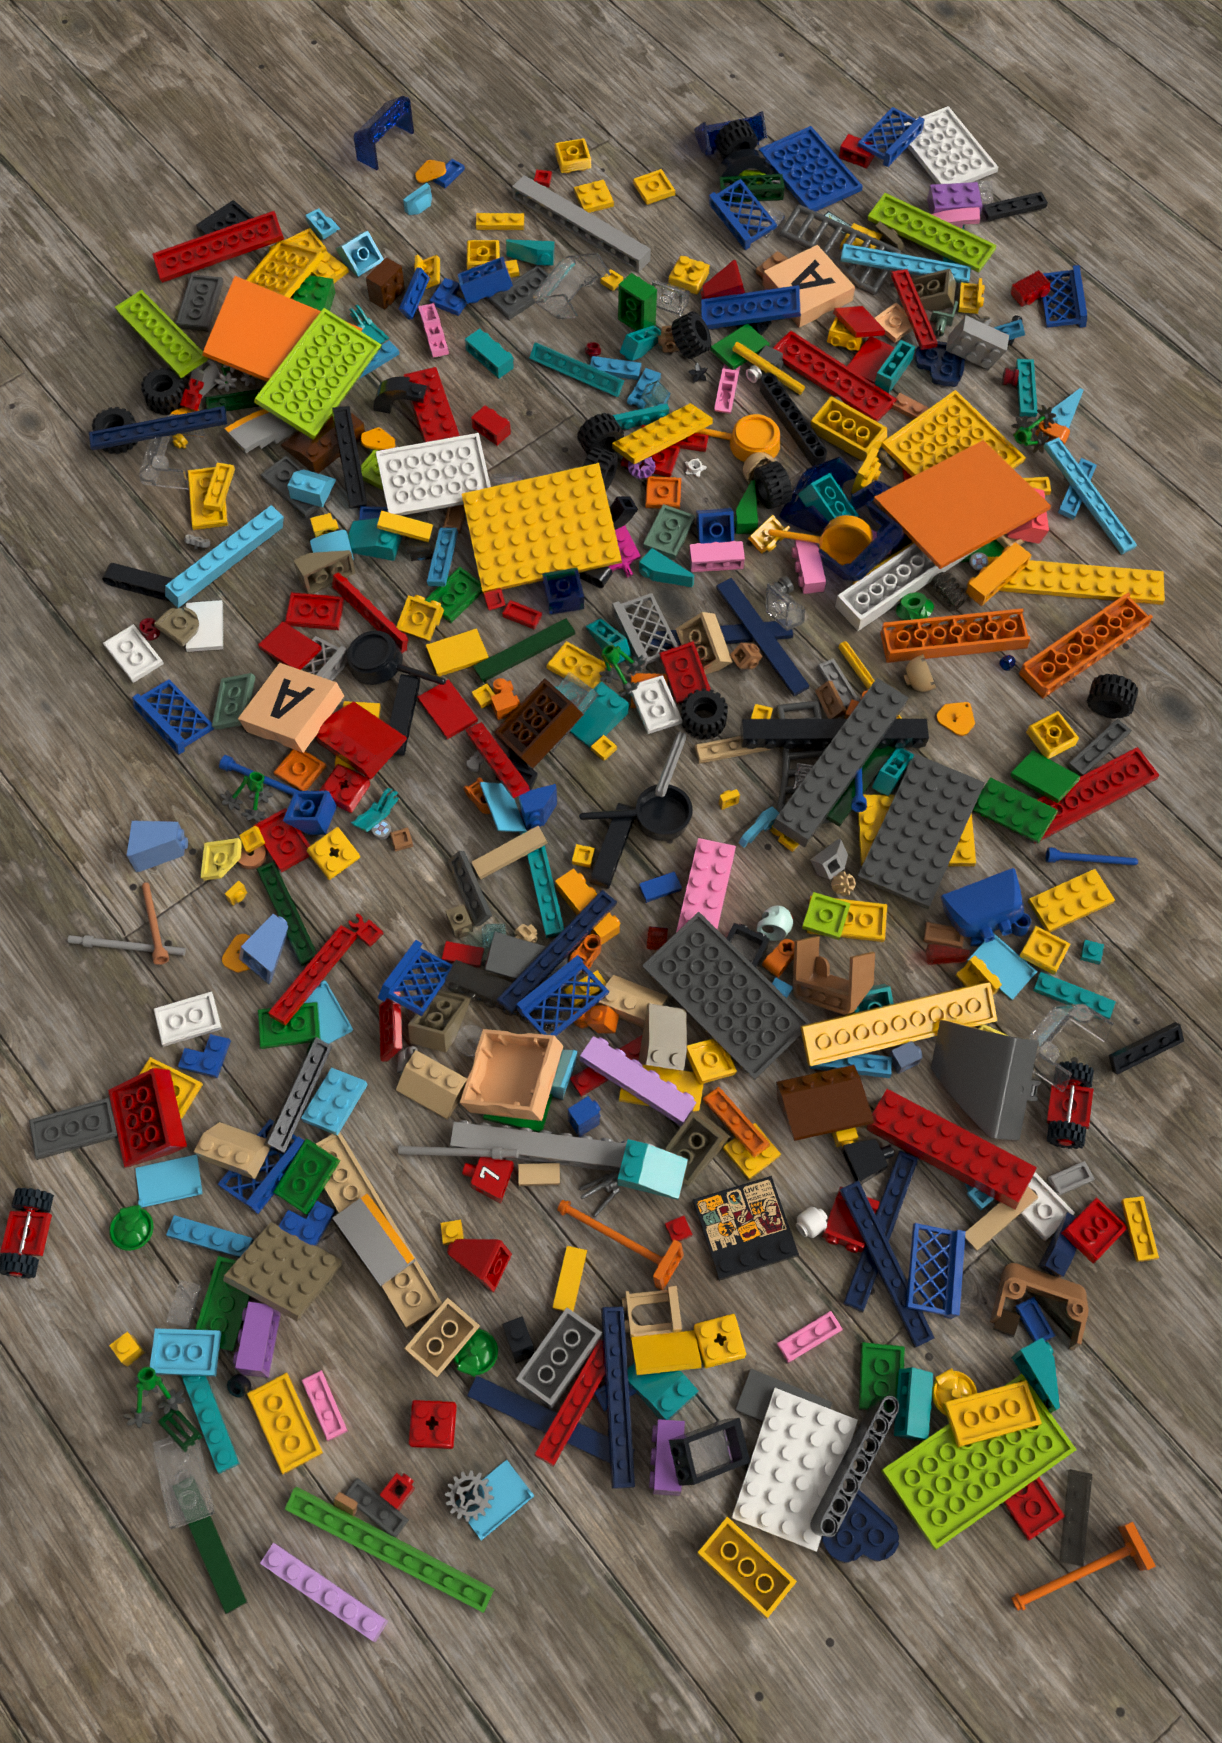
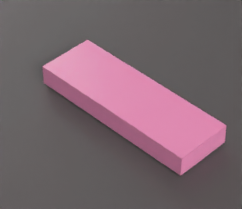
M832 1311L783 1339L777 1343V1346L787 1363H790L843 1329Z
M321 1370L303 1379L302 1383L326 1440L330 1441L348 1432L323 1371Z

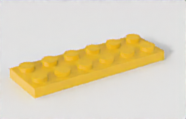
M690 403L613 442L612 449L635 465L713 424V418Z

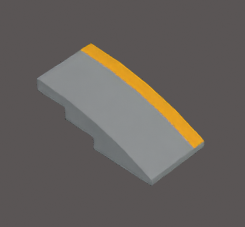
M265 409L241 418L224 428L226 434L245 453H248L257 446L262 449L272 441L277 444L297 431V429Z
M368 1193L333 1217L337 1226L380 1287L416 1261Z

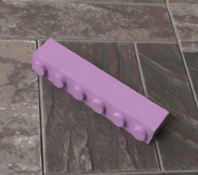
M593 1036L580 1055L582 1063L678 1125L682 1126L696 1105L692 1095L687 1092L682 1093L678 1091L677 1086L670 1081L664 1082L656 1072L652 1070L647 1071L639 1061L635 1059L630 1060L625 1057L626 1054L618 1048L613 1049L608 1046L609 1043L601 1037L597 1039Z
M275 1543L271 1545L260 1562L261 1565L373 1642L377 1641L388 1623L387 1619Z

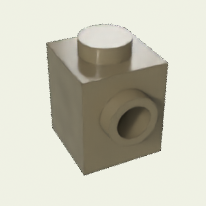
M464 904L445 911L455 938L466 937L473 932L472 922Z

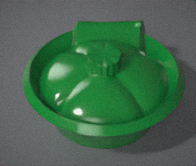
M913 592L902 598L896 608V614L903 620L928 618L933 612L934 605L924 594Z
M140 1205L121 1208L109 1226V1236L112 1243L119 1249L126 1251L141 1248L152 1236L154 1228L152 1217Z
M478 1329L453 1358L457 1366L456 1370L473 1377L489 1371L497 1360L498 1346L490 1333Z

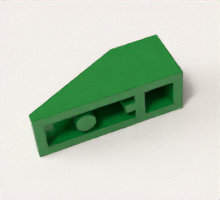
M751 480L736 509V515L734 516L736 534H752L758 528L755 480Z

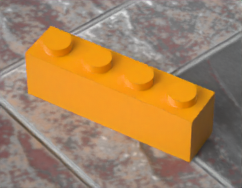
M1016 542L1011 547L1007 546L999 557L996 556L991 561L988 567L985 566L981 569L976 578L972 577L968 581L966 594L980 606H983L1029 564L1032 555Z
M573 868L555 880V889L574 913L578 915L597 896V893L593 887H588L584 876L580 872L577 873ZM608 913L590 933L598 935L601 939V945H603L620 933V921L615 915L612 916Z

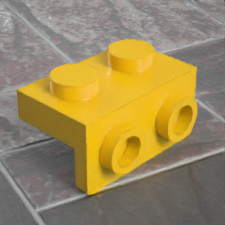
M416 255L415 270L416 268H422L430 277L426 289L440 284V258L434 255L422 260L419 255Z
M979 278L977 284L961 282L958 312L978 314L979 308L983 307L984 297H981V295L984 294L985 285H982V278Z
M771 515L748 537L761 554L765 551H772L777 546L776 542L784 539L770 536L768 530L788 531L790 529L789 525L783 527L774 515Z
M976 955L956 974L957 978L965 986L990 982L993 995L1002 986L999 978L987 969L986 964L981 959H978Z

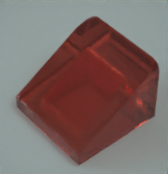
M649 926L647 949L659 950L667 942L668 928Z

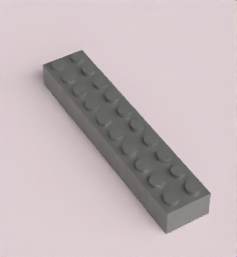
M877 678L776 817L773 828L805 848L904 709L909 697Z

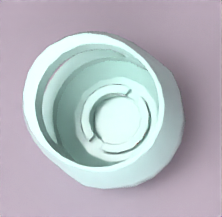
M772 906L763 913L762 920L757 924V932L765 934L770 941L783 940L791 931L793 916L783 906ZM769 925L773 927L774 931L773 933H767L763 931L762 927Z

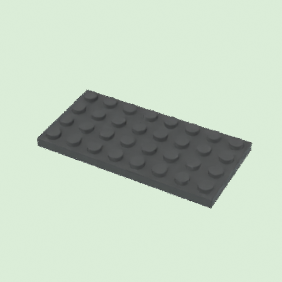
M914 754L857 879L929 909L985 782Z
M697 912L642 965L643 969L754 1080L802 1034L800 1026L811 1024L700 912Z

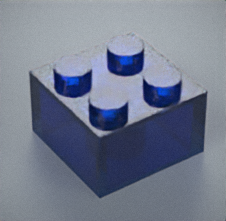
M578 568L542 573L549 615L584 609V594Z

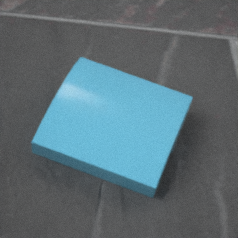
M346 530L330 532L310 540L313 553L350 550L352 553Z

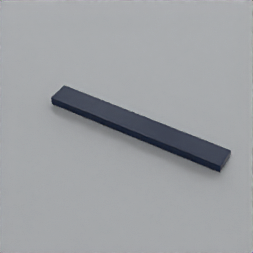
M224 406L92 431L89 432L90 448L97 450L226 425V409Z
M730 578L716 585L717 591L793 697L809 689L810 685L734 580Z
M791 620L764 622L776 640L793 638ZM742 624L720 626L726 644L754 642ZM671 630L677 645L681 646L676 630ZM657 631L655 634L664 637L666 631ZM653 638L651 644L660 647L662 641ZM665 642L662 648L672 649L674 647L672 644Z
M602 890L497 998V1002L512 1014L517 1009L516 1004L536 989L617 905V901Z
M900 1150L876 1212V1217L888 1242L919 1159ZM866 1245L861 1253L843 1303L860 1312H864L878 1273Z
M856 1181L839 1189L914 1348L934 1339L935 1337L923 1312L906 1308L908 1281L860 1182ZM913 1294V1304H918Z
M602 1307L601 1319L612 1489L634 1488L635 1476L624 1307Z
M476 1376L467 1397L543 1433H547L557 1415L556 1412L479 1376ZM578 1423L567 1444L610 1464L609 1437Z

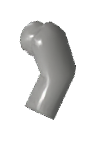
M409 1046L398 1054L397 1073H403L404 1067L415 1050L418 1051L415 1046Z

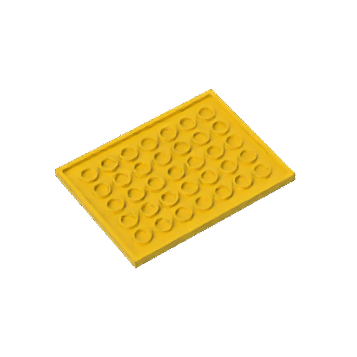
M599 463L462 493L482 592L496 588L503 590L622 563Z

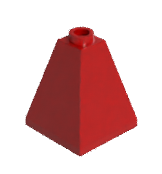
M736 260L730 262L702 286L703 291H700L702 299L745 293Z
M455 1239L454 1242L449 1244L447 1249L448 1255L457 1264L492 1292H495L512 1256V1253L505 1244L498 1239Z

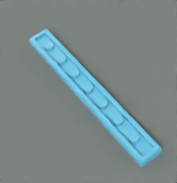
M843 244L840 259L842 262L891 271L908 269L909 274L919 276L950 269L957 283H969L971 267L849 244Z
M1058 437L1045 443L1044 449L1122 555L1134 549L1137 544Z

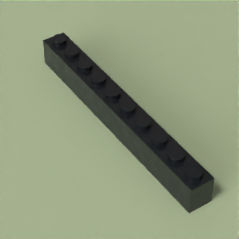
M927 718L896 719L876 748L882 749L887 746H894L898 749L904 747H926L929 739ZM742 719L740 727L741 747L748 749H773L777 747H784L785 749H792L794 747L810 749L812 747H821L826 749L847 719Z

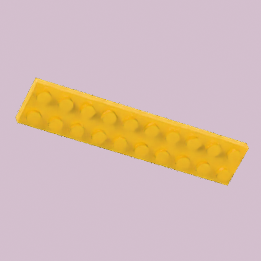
M987 557L988 565L986 567L990 565L995 557ZM1030 560L1029 564L1000 590L1003 592L1116 601L1129 592L1131 594L1130 598L1135 603L1163 605L1165 601L1164 571Z
M983 982L800 1027L807 1063L809 1066H814L905 1044L910 1041L937 1036L940 1020L975 1027L997 1021L991 983Z

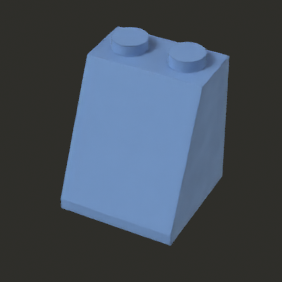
M132 821L127 857L135 872H141L184 856V851L188 848V838L185 837L184 830L181 829L178 822Z
M272 914L241 946L239 960L268 984L272 982L288 931L285 919L281 916L277 917L275 914Z

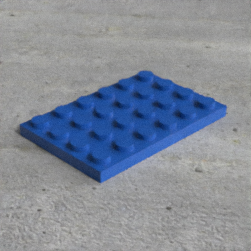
M812 126L759 148V151L766 160L771 163L770 167L774 173L783 174L784 185L798 202L815 212L862 191L863 185Z

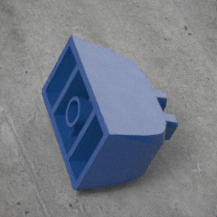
M1015 868L941 896L944 912L956 931L964 937L981 936L985 943L995 939L993 931L1000 929L1002 936L1011 934V925L1024 913V904Z

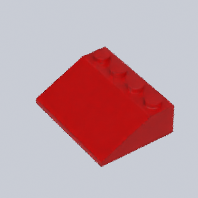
M354 701L331 714L321 725L317 735L314 737L321 746L370 780L407 740L400 732Z
M152 1068L108 1090L125 1168L173 1154L187 1147L170 1070Z

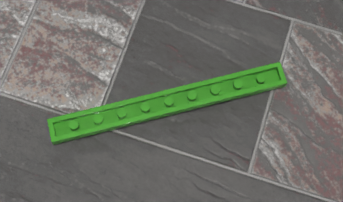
M297 1486L291 1493L285 1510L483 1613L485 1612L495 1590L494 1588Z

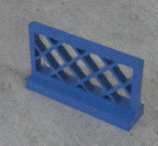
M892 107L858 142V147L884 160L883 165L889 167L922 132L925 119L919 116L916 120ZM894 114L899 118H891V115ZM903 122H909L911 125H904ZM893 123H900L901 126H893ZM882 124H889L890 127H882ZM895 131H902L903 133L895 134ZM881 132V136H874V133ZM884 132H892V135H885ZM894 139V143H887L886 141ZM883 140L884 144H876L875 141ZM872 141L873 145L865 144V142ZM884 148L886 150L884 153L878 151V149Z
M741 179L719 193L713 192L709 195L710 207L744 250L750 248L751 243L777 228L776 222ZM740 186L743 189V194L735 193L734 189ZM724 195L730 196V201H722L721 197ZM732 198H741V203L732 202ZM744 198L751 199L752 205L743 204ZM730 207H739V212H731ZM741 209H751L750 215L741 214ZM760 210L761 216L752 215V211ZM739 218L749 219L748 224H741ZM751 219L759 220V226L750 225ZM762 221H766L771 224L768 227H761ZM748 230H758V232L751 237Z
M1080 265L1073 266V270L1043 273L1047 279L1053 280L1050 284V290L1055 293L1052 297L1049 295L1042 297L1046 328L1079 324L1080 328L1086 327L1087 310ZM1069 276L1070 278L1067 282L1061 280L1062 277ZM1056 283L1062 285L1059 290L1053 287ZM1065 288L1071 290L1068 295L1062 292ZM1058 295L1064 298L1061 302L1055 299ZM1067 301H1070V302L1073 303V305H1072L1071 307H1068V306H1066V305H1064V304H1065ZM1051 302L1057 305L1054 309L1048 307ZM1060 308L1066 311L1063 315L1057 312ZM1071 313L1076 318L1068 319L1066 316ZM1053 315L1059 318L1057 321L1049 320Z
M170 679L142 696L136 694L132 697L134 709L178 755L185 752L184 747L215 729L205 715ZM170 687L173 691L172 694H164L162 690ZM150 697L158 698L157 703H149L147 699ZM161 698L171 699L170 705L160 704ZM174 699L182 700L184 702L183 706L173 705ZM159 708L169 709L168 715L159 714ZM172 710L182 711L181 716H173L171 713ZM185 711L194 712L195 718L184 717ZM170 720L180 721V726H171ZM183 721L194 722L193 728L182 727ZM196 723H205L207 727L197 729ZM181 732L192 733V735L184 740L181 737Z
M415 940L382 985L378 999L385 1002L389 998L422 1016L453 972L455 966L422 949L423 943ZM420 957L428 959L429 962L422 963ZM437 967H442L448 971L439 972ZM425 968H432L434 973H427ZM412 969H420L421 973L414 974ZM429 978H437L439 983H431ZM417 979H424L426 984H418ZM404 980H411L413 985H405ZM429 989L431 994L423 995L421 990ZM416 990L418 995L410 996L409 991ZM403 991L405 997H400L395 992ZM413 1001H421L423 1007L415 1005Z
M577 955L516 1004L517 1011L540 1034L548 1035L543 1030L544 1023L555 1024V1030L549 1035L556 1037L608 995L609 990L583 964V960ZM584 971L588 976V982L576 981V976ZM564 985H573L572 994H561V988ZM575 986H587V995H575ZM598 987L602 992L598 996H590L589 988ZM549 997L558 998L557 1007L545 1006L546 1000ZM560 998H571V1008L560 1007ZM574 999H586V1005L583 1008H574ZM534 1009L542 1010V1019H533L529 1013ZM545 1010L557 1011L556 1020L544 1019ZM559 1011L571 1012L570 1018L567 1021L558 1020Z
M270 1119L257 1136L267 1139V1132L273 1126L274 1121ZM293 1134L291 1139L294 1142L286 1149L284 1154L269 1151L265 1158L266 1166L261 1167L259 1172L266 1171L264 1180L256 1182L255 1178L252 1179V1183L242 1185L241 1176L243 1175L229 1170L218 1185L247 1205L252 1211L259 1214L274 1195L273 1191L305 1140ZM279 1154V1161L276 1164L269 1165V1156ZM238 1177V1186L228 1187L226 1185L231 1178ZM253 1187V1194L248 1200L245 1199L242 1189Z
M918 1223L913 1224L906 1308L944 1315L945 1318L950 1319L960 1316L966 1231H952ZM919 1230L926 1231L930 1237L924 1244L918 1237ZM940 1234L948 1236V1245L944 1248L936 1239ZM931 1241L940 1250L933 1256L925 1247ZM920 1249L929 1258L923 1264L916 1258L917 1252ZM941 1253L946 1259V1266L943 1268L934 1259ZM930 1261L938 1271L932 1277L924 1268ZM919 1270L927 1279L921 1285L915 1280V1273ZM939 1274L945 1280V1286L941 1289L933 1281ZM927 1283H930L936 1291L930 1298L922 1289ZM917 1291L925 1300L921 1305L913 1304V1294ZM937 1295L943 1301V1309L936 1308L931 1302Z

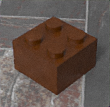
M386 257L366 277L370 302L385 310L404 292L405 286L401 265Z

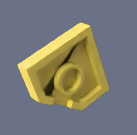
M239 838L204 843L201 878L204 881L222 878L241 858L242 841Z

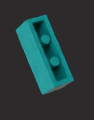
M479 328L465 338L466 351L498 379L514 369L512 354L505 351L488 333L483 332Z
M900 340L877 372L875 385L890 393L913 360L915 346Z
M913 1367L899 1369L897 1388L899 1410L895 1416L894 1436L913 1441L926 1440L929 1437L933 1387L932 1372Z

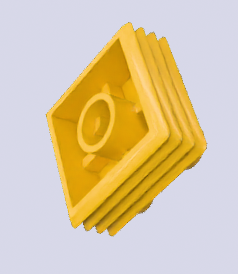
M584 138L554 144L555 155L561 173H570L578 170L584 171L591 168V157Z
M499 240L467 241V270L500 258Z
M680 256L669 275L668 285L697 295L709 274L710 265L702 261L690 259L687 256Z
M1059 711L1031 724L1026 731L1043 756L1048 759L1075 746L1079 739Z
M339 827L330 831L307 849L308 854L328 880L334 878L360 858L359 853ZM330 849L338 851L337 858L329 855Z
M735 1314L694 1324L693 1329L695 1330L704 1368L745 1358L746 1351ZM717 1336L725 1339L723 1346L714 1342Z

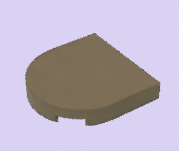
M171 608L154 623V627L183 647L198 632L199 620L196 613L189 608Z

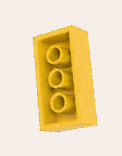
M832 396L811 420V428L817 436L863 462L872 448L879 450L882 442L887 439V427Z
M726 1517L697 1553L713 1571L764 1619H767L797 1582L728 1517Z

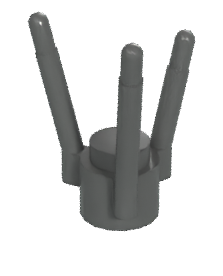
M615 1171L609 1175L605 1174L601 1178L579 1188L582 1191L599 1184L583 1194L581 1199L589 1197L602 1188L606 1192L611 1191L610 1195L594 1212L593 1217H596L611 1199L620 1192L618 1174Z

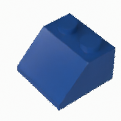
M731 508L696 510L699 543L734 541V513Z
M556 784L533 789L519 796L520 812L526 830L533 829L536 826L541 827L547 822L557 806Z
M295 791L283 821L308 835H326L337 805L329 791Z

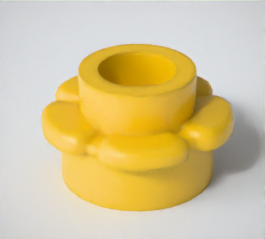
M176 434L172 436V443L178 449L181 447L183 449L186 448L188 441L183 435Z

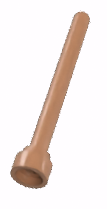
M145 882L142 884V890L155 948L152 958L154 964L161 965L169 961L168 951L162 946L150 885Z

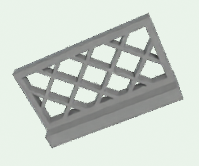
M652 593L622 604L619 601L612 603L613 615L623 636L627 638L633 657L636 656L638 659L643 655V660L646 661L643 666H640L642 669L646 668V664L661 659L659 653L666 651V649L662 648L665 642L672 644L674 648L678 647ZM650 600L652 603L651 608L642 606L643 602ZM633 607L636 608V611L633 615L626 612L625 608ZM639 610L648 612L646 618L637 616ZM651 614L659 617L657 623L648 620ZM634 620L643 622L641 629L633 626ZM646 624L655 627L652 633L644 630ZM658 628L666 631L664 637L655 634ZM641 634L650 637L648 643L640 641ZM653 638L662 641L660 647L651 644ZM648 648L657 651L656 655L648 657L646 653Z
M315 636L312 640L322 645V650L317 655L323 654L324 659L314 661L313 658L303 668L312 666V672L308 673L333 681L348 664L347 649L342 646L338 648ZM335 652L332 657H326V653ZM324 664L320 670L315 671L316 665Z

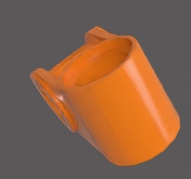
M1044 421L1039 423V429L1035 431V435L1038 436L1039 432L1042 431L1044 432L1043 437L1049 436L1048 440L1045 441L1046 443L1059 437L1065 445L1070 435V430L1066 426L1049 422L1045 429Z
M478 777L476 782L469 786H464L463 789L468 798L473 801L482 813L490 814L488 804L483 803L486 799L480 782L484 781Z
M595 934L587 935L579 947L571 954L568 962L578 955L583 960V964L590 969L602 950L600 937ZM590 943H596L597 947L589 948L588 945Z
M790 939L782 940L773 952L766 957L762 966L778 978L794 959L795 942Z

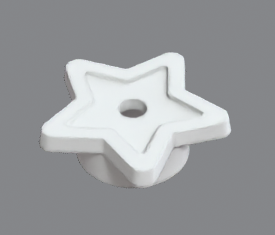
M698 458L685 462L688 468L685 472L686 475L694 474L696 477H700L701 471L707 468L702 465Z

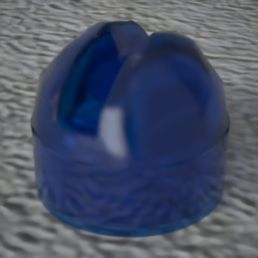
M1006 655L999 661L1001 668L1005 671L1011 670L1016 663L1015 658L1011 655Z

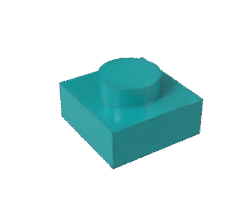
M1084 940L1080 960L1099 965L1102 960L1104 944Z

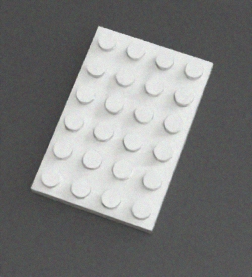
M949 106L922 116L925 119L923 130L908 146V149L936 184L971 183L998 171L999 167ZM895 131L896 134L903 133L902 131Z
M479 433L376 451L388 512L402 516L462 505V493L491 487Z
M774 1388L731 1518L817 1552L821 1536L814 1534L812 1531L811 1519L851 1443L858 1420ZM824 1521L823 1524H822L823 1530H824L826 1521Z

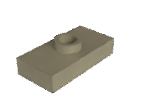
M881 221L876 225L878 233L883 234L882 236L895 248L901 251L905 248L894 229L887 228Z

